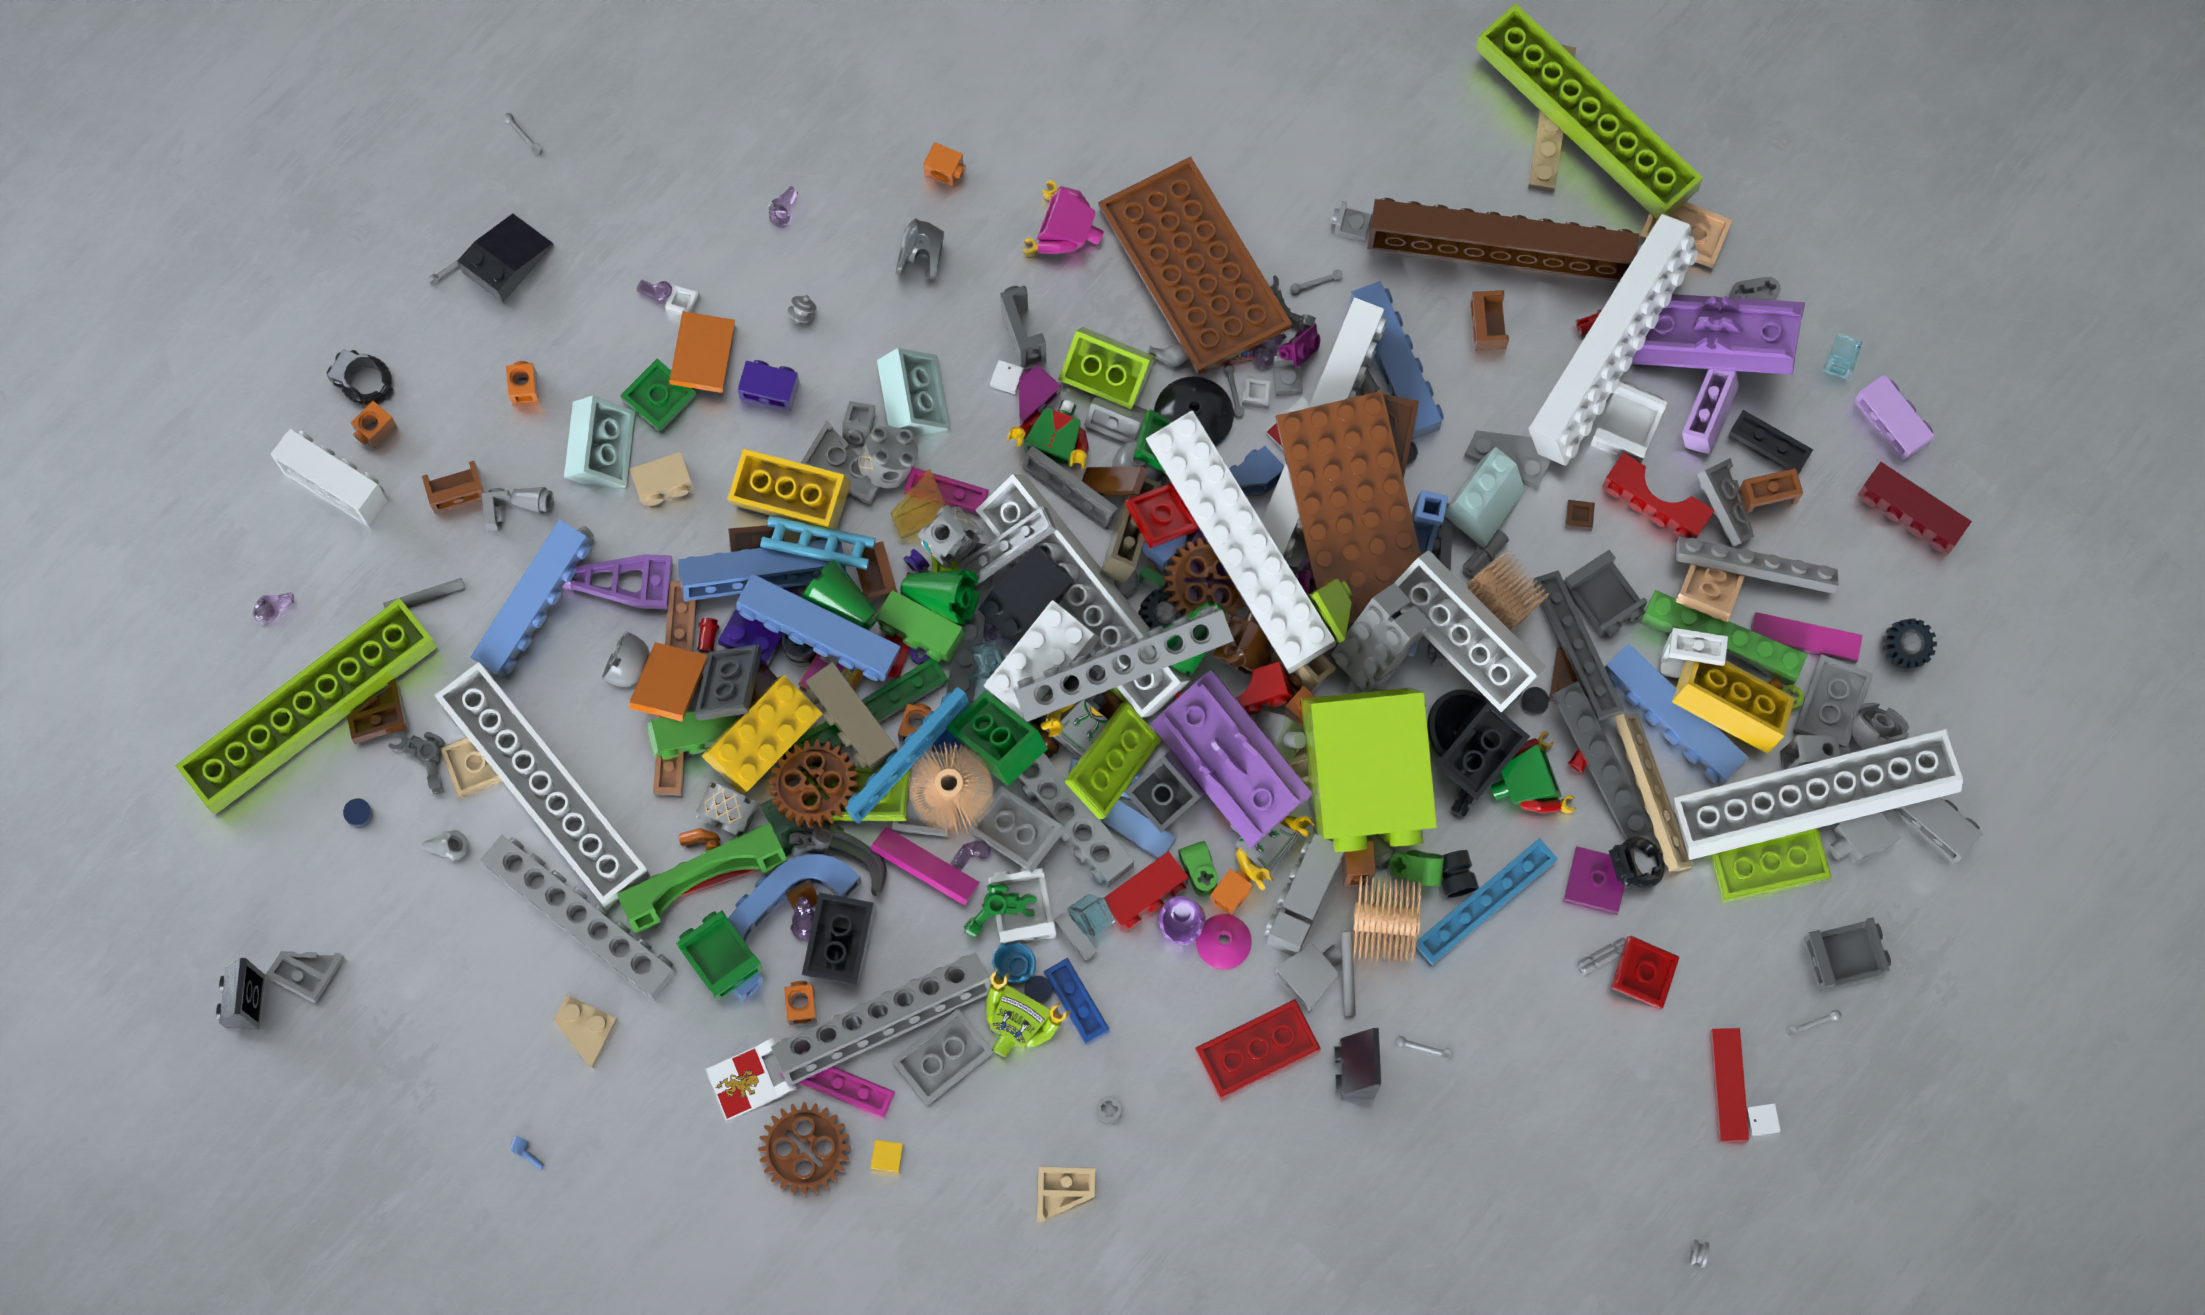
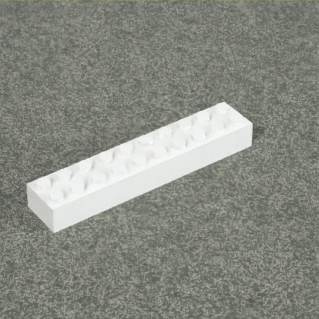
M1661 214L1529 427V432L1538 455L1566 466L1569 460L1578 453L1579 444L1584 436H1588L1591 432L1593 421L1597 415L1604 411L1606 400L1611 393L1616 391L1620 377L1629 370L1636 351L1642 349L1649 330L1656 326L1660 312L1669 305L1676 286L1682 284L1686 270L1697 259L1698 251L1690 224Z
M1354 297L1309 408L1356 397L1357 392L1355 389H1361L1366 377L1367 367H1365V364L1371 365L1377 345L1375 340L1381 341L1386 328L1387 319L1383 318V308ZM1285 464L1262 523L1284 559L1291 560L1296 547V539L1294 537L1296 534L1300 536L1302 529L1287 465Z
M1193 410L1147 437L1146 441L1288 673L1294 672L1335 647L1336 642Z
M1012 474L976 509V512L996 537L1041 506L1048 509L1057 530L1036 545L1075 580L1059 605L1100 637L1099 641L1089 652L1092 657L1096 656L1095 651L1110 646L1112 650L1122 646L1121 641L1129 637L1136 636L1138 640L1148 636L1146 631L1150 630V628L1109 577L1100 574L1101 567L1026 475ZM1033 547L1015 559L1018 563ZM1145 645L1141 649V657L1144 659H1150L1155 655V647L1153 645ZM1127 655L1118 656L1115 660V667L1125 669L1129 665V657ZM1171 665L1117 686V688L1142 718L1154 716L1175 697V694H1178L1192 680L1186 673H1180Z
M480 662L476 663L435 695L441 706L605 910H609L619 902L617 894L651 877L645 866Z
M1944 729L1675 797L1674 811L1689 860L1958 793L1962 790L1963 777L1948 733Z

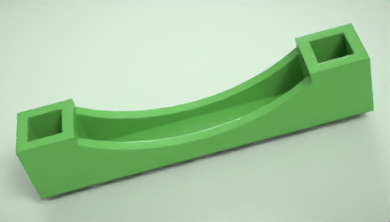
M1657 590L1654 591L1640 623L1663 633H1671L1673 628L1728 636L1727 653L1759 669L1767 675L1766 677L1770 679L1777 678L1786 686L1794 685L1808 656L1807 654L1730 621L1725 622L1715 619L1698 610L1687 608L1677 603L1676 598Z
M768 823L758 826L751 832L738 838L730 839L719 847L707 850L687 862H681L674 868L661 874H656L636 886H630L617 894L636 934L661 922L659 917L676 898L693 886L712 877L732 871L760 869L762 873H765L786 862L787 858L771 824Z

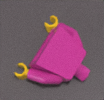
M1049 180L1046 185L1051 191L1042 190L1043 197L1050 202L1036 238L1040 241L1035 243L1032 238H1026L1023 241L1024 244L1032 245L1033 247L1030 250H1022L1023 254L1026 257H1034L1037 252L1039 254L1069 253L1083 246L1086 240L1098 245L1104 231L1092 225L1096 212L1090 207L1083 194L1079 190L1064 186L1057 188V184L1053 180Z

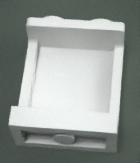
M1619 382L1590 445L1619 458L1624 452L1641 463L1668 402L1664 401L1658 394L1645 393L1638 390V387L1632 383Z
M1673 628L1662 651L1660 673L1665 678L1679 680L1683 665L1687 660L1723 666L1726 659L1728 636Z
M1036 867L1032 873L1025 868H1021V872L1010 874L1009 871L994 873L993 877L988 879L989 884H1006L1009 887V891L1003 893H1019V897L1025 894H1033L1037 897V902H1028L1025 905V908L1034 910L1035 916L1027 917L1021 911H1018L1017 915L999 914L995 916L1001 944L1016 942L1026 944L1056 938L1043 868L1037 869Z

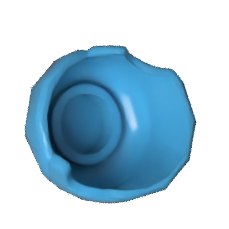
M1020 942L1002 943L993 953L992 965L994 970L998 968L996 975L1001 980H1004L1008 972L1010 978L1007 983L1016 985L1032 978L1036 970V958L1032 950Z

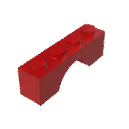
M1623 452L1605 478L1602 486L1606 488V491L1615 498L1620 497L1627 501L1633 510L1639 513L1644 512L1652 517V521L1658 526H1666L1674 531L1677 538L1681 536L1697 539L1715 510L1693 496L1680 502H1666L1658 499L1650 492L1646 485V466Z
M1280 662L1254 669L1248 688L1241 695L1235 697L1249 715L1257 714L1261 711L1260 708L1269 705L1271 707L1282 706L1287 703L1286 700L1293 698L1285 667ZM1184 692L1175 694L1176 699H1178Z

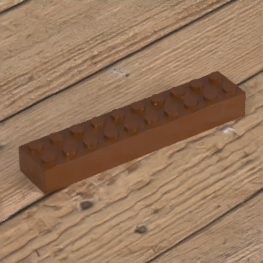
M1381 198L1374 201L1367 249L1620 282L1638 253L1639 233H1633L1628 229L1608 230L1599 225L1585 227L1575 222L1563 224L1555 223L1545 218L1532 220L1522 215L1510 217L1502 216L1497 212L1479 213L1469 208L1456 210L1449 209L1444 205L1426 206L1416 201L1403 203L1396 202L1391 198Z

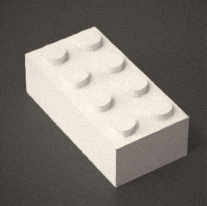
M289 428L270 454L280 470L370 527L388 502L383 494L384 489L378 485L379 480L367 472L363 475L356 471L357 467L345 458L342 461L334 457L335 453L327 446L322 444L318 447L312 443L313 439L305 432L299 431V433H296Z
M1052 600L983 686L1025 720L1013 688L1018 686L1017 682L1030 676L1033 677V680L1043 677V671L1058 666L1059 670L1070 666L1069 661L1081 656L1086 657L1100 637ZM1068 675V676H1066V677L1064 678L1063 684H1064V683L1066 682V680L1070 677V675ZM1043 685L1037 690V697L1040 699H1048L1052 694V688L1047 685Z

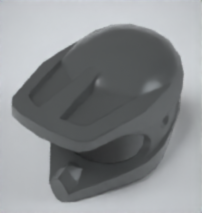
M916 218L913 219L905 228L901 238V249L895 274L901 276L908 261L914 263L919 254H926L930 259V268L925 271V277L936 280L944 231L929 222Z

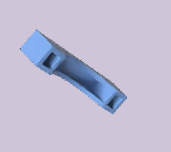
M1263 446L1258 451L1256 449L1252 450L1245 457L1244 462L1239 466H1231L1229 470L1245 496L1264 495L1277 485L1284 465L1266 446ZM1190 534L1151 549L1144 539L1141 550L1163 573L1166 571L1164 569L1166 566L1174 565L1169 558L1173 555L1179 557L1176 549L1180 547L1185 549V543Z

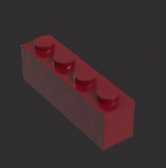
M1881 461L1858 493L1867 505L1879 508L1885 512L1887 518L1894 522H1900L1907 527L1911 534L1923 537L1930 542L1935 550L1945 552L1948 555L1972 522Z

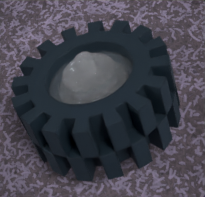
M1161 587L1160 590H1153L1140 605L1141 608L1138 611V615H1141L1142 620L1150 629L1158 626L1165 628L1173 623L1172 621L1182 617V609L1176 612L1173 611L1177 605L1176 602H1167L1172 594L1171 592L1163 591L1166 587Z
M1916 618L1893 623L1892 627L1886 630L1888 634L1883 636L1882 640L1886 641V645L1882 646L1883 650L1888 652L1885 655L1886 658H1891L1893 665H1899V668L1908 669L1920 667L1924 663L1931 660L1930 656H1933L1936 652L1933 650V647L1937 646V641L1933 642V637H1936L1935 632L1930 633L1929 631L1931 629L1930 625H1924L1925 621L1916 620Z

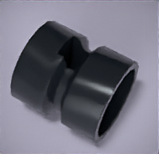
M783 634L782 645L787 660L797 667L810 666L817 655L813 650L814 647L805 643L803 645L797 644L789 639V635Z
M1467 850L1454 851L1443 855V880L1441 888L1444 898L1450 899L1464 896L1479 889L1475 873L1469 870L1472 867V862Z

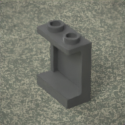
M1011 286L1005 289L1004 292L1000 293L1001 313L1020 367L1027 368L1046 362V341L1043 333L1027 337L1019 316L1020 312L1028 310L1026 286Z
M1610 549L1564 580L1573 602L1599 637L1606 633L1609 636L1615 634L1623 627L1621 624L1628 619L1631 622L1638 619L1645 613L1643 609L1647 604V600L1638 597L1614 564L1616 557Z
M1873 917L1867 918L1860 923L1820 932V930L1809 932L1804 937L1820 991L1884 976L1890 971L1891 958L1888 951L1883 949L1881 943L1883 939L1882 929L1878 923L1875 924Z

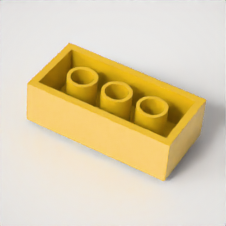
M743 448L727 500L739 508L837 530L851 481L844 474Z
M1687 660L1683 665L1672 703L1768 754L1785 735L1795 698L1726 660L1723 666Z
M782 675L750 705L749 713L741 714L701 756L738 793H746L823 713L785 675Z

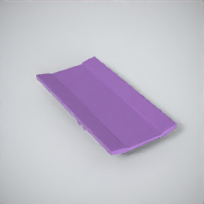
M1672 294L1669 305L1660 312L1656 326L1649 330L1642 349L1636 351L1632 362L1633 364L1793 375L1805 302Z
M1210 670L1196 681L1151 724L1251 849L1297 806L1314 794L1213 670Z

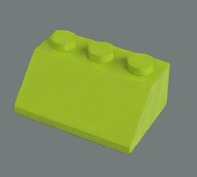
M1082 327L1075 332L1058 380L1132 410L1147 382L1156 356Z

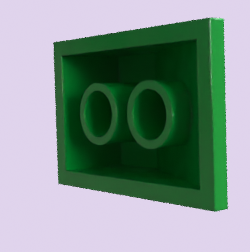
M986 691L946 727L947 731L967 748L974 757H978L977 760L980 759L981 764H984L990 773L1007 786L1013 783L1048 749L1036 728Z

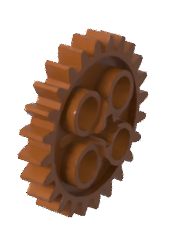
M1198 538L1195 540L1194 545L1189 541L1185 543V549L1182 547L1176 549L1179 557L1173 555L1169 558L1174 565L1164 568L1170 573V576L1163 578V581L1170 583V587L1165 588L1163 591L1171 592L1172 594L1167 602L1175 601L1177 604L1173 611L1176 612L1182 609L1183 617L1208 601L1214 604L1217 602L1215 592L1219 590L1224 596L1223 602L1219 604L1227 611L1225 616L1227 621H1229L1228 614L1232 617L1238 615L1235 607L1240 609L1245 606L1240 598H1243L1226 570L1224 576H1220L1217 573L1216 565L1217 563L1221 564L1208 541L1205 540L1203 544L1202 539ZM1191 561L1198 564V574H1194L1190 570ZM1184 578L1191 580H1201L1206 578V581L1211 582L1227 581L1229 582V586L1221 584H1213L1211 586H1208L1207 583H1185ZM1190 588L1195 589L1198 594L1196 601L1191 600L1188 592Z
M816 740L814 747H811L809 742L805 741L803 749H800L795 744V752L793 754L787 750L785 752L787 759L783 760L780 758L777 761L780 768L771 769L772 773L776 776L768 780L774 786L769 789L770 795L774 796L772 802L774 806H779L777 810L780 815L786 813L785 817L788 822L795 818V822L799 827L804 820L808 828L812 827L814 821H817L819 826L823 827L824 819L833 824V815L836 814L842 818L841 809H846L848 806V800L855 794L852 791L859 789L858 783L855 782V780L859 779L857 771H853L856 768L853 761L849 762L850 757L848 753L842 754L840 746L832 750V745L829 741L824 747L821 746L819 740ZM822 762L819 768L810 769L813 763ZM799 767H803L814 783L819 784L822 792L830 798L828 801L824 800L813 784H809L806 776L798 770ZM792 780H801L797 786H789V783ZM839 781L837 787L827 788L830 782ZM812 798L818 799L814 805L806 806L808 800Z
M805 1102L802 1103L801 1110H797L795 1105L791 1104L790 1113L781 1108L782 1118L778 1119L772 1115L773 1127L764 1125L765 1130L769 1133L768 1136L763 1135L759 1137L762 1142L766 1143V1146L758 1148L760 1153L766 1154L759 1161L761 1164H769L765 1168L764 1173L767 1175L774 1172L771 1182L774 1184L781 1180V1190H785L790 1185L793 1195H795L798 1188H801L804 1196L807 1195L808 1188H812L815 1194H818V1186L821 1184L828 1190L829 1185L827 1181L829 1179L838 1182L835 1175L836 1171L845 1173V1169L840 1165L841 1162L850 1161L849 1157L843 1155V1152L851 1150L850 1145L843 1144L844 1141L850 1138L849 1134H840L845 1128L844 1123L835 1125L838 1116L835 1114L828 1118L829 1109L827 1107L819 1113L817 1103L813 1105L811 1110H808ZM803 1122H808L812 1124V1131L805 1136L798 1134V1126ZM791 1131L805 1146L810 1143L809 1149L812 1154L823 1162V1166L819 1167L805 1152L799 1154L800 1149L798 1145L786 1135V1132ZM785 1142L791 1144L792 1151L787 1156L777 1154V1148L780 1144ZM822 1142L832 1144V1150L827 1155H820L817 1152V1148ZM803 1162L812 1164V1171L806 1176H801L797 1173L798 1166Z

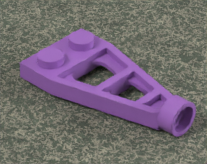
M643 554L576 566L574 576H577V580L574 581L573 577L570 582H565L562 589L578 590L643 609L668 610L673 559L671 555ZM640 570L643 573L641 589L637 592L622 589L619 586V576L622 573ZM597 572H612L611 587L606 588L593 585L592 575Z

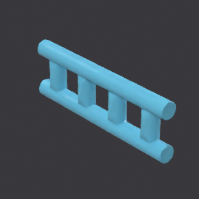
M769 516L767 526L774 527L775 529L772 538L762 537L760 547L827 562L834 559L841 565L867 570L869 559L862 558L865 547L874 549L876 538ZM785 530L801 533L798 544L782 541ZM812 536L828 539L824 550L809 547ZM838 541L854 544L851 555L835 552Z

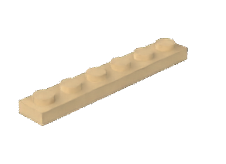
M1561 45L1575 58L1576 47ZM1541 110L1528 188L1554 192L1564 132Z
M1623 713L1616 716L1617 731L1623 740L1626 748V757L1635 773L1636 785L1641 790L1645 801V810L1650 815L1654 827V835L1661 846L1663 861L1668 867L1669 872L1687 870L1693 867L1691 860H1689L1682 834L1638 713Z

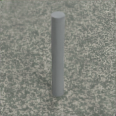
M462 578L400 597V599L406 606H410L463 589L465 586ZM397 599L384 602V609Z
M1341 931L1345 1016H1355L1352 931Z

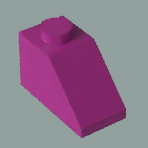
M1038 364L1032 370L1030 368L1025 370L1019 378L1020 425L1036 413H1042L1061 394L1060 384Z

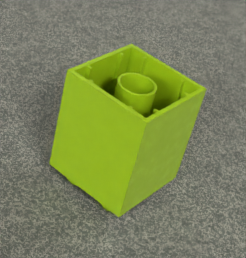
M1400 688L1300 698L1303 731L1306 736L1305 752L1309 789L1314 793L1310 797L1312 821L1315 823L1313 830L1323 839L1333 841L1334 852L1367 849L1366 835L1383 834V841H1389L1390 846H1408L1424 843L1422 829L1437 828L1424 692L1413 688Z

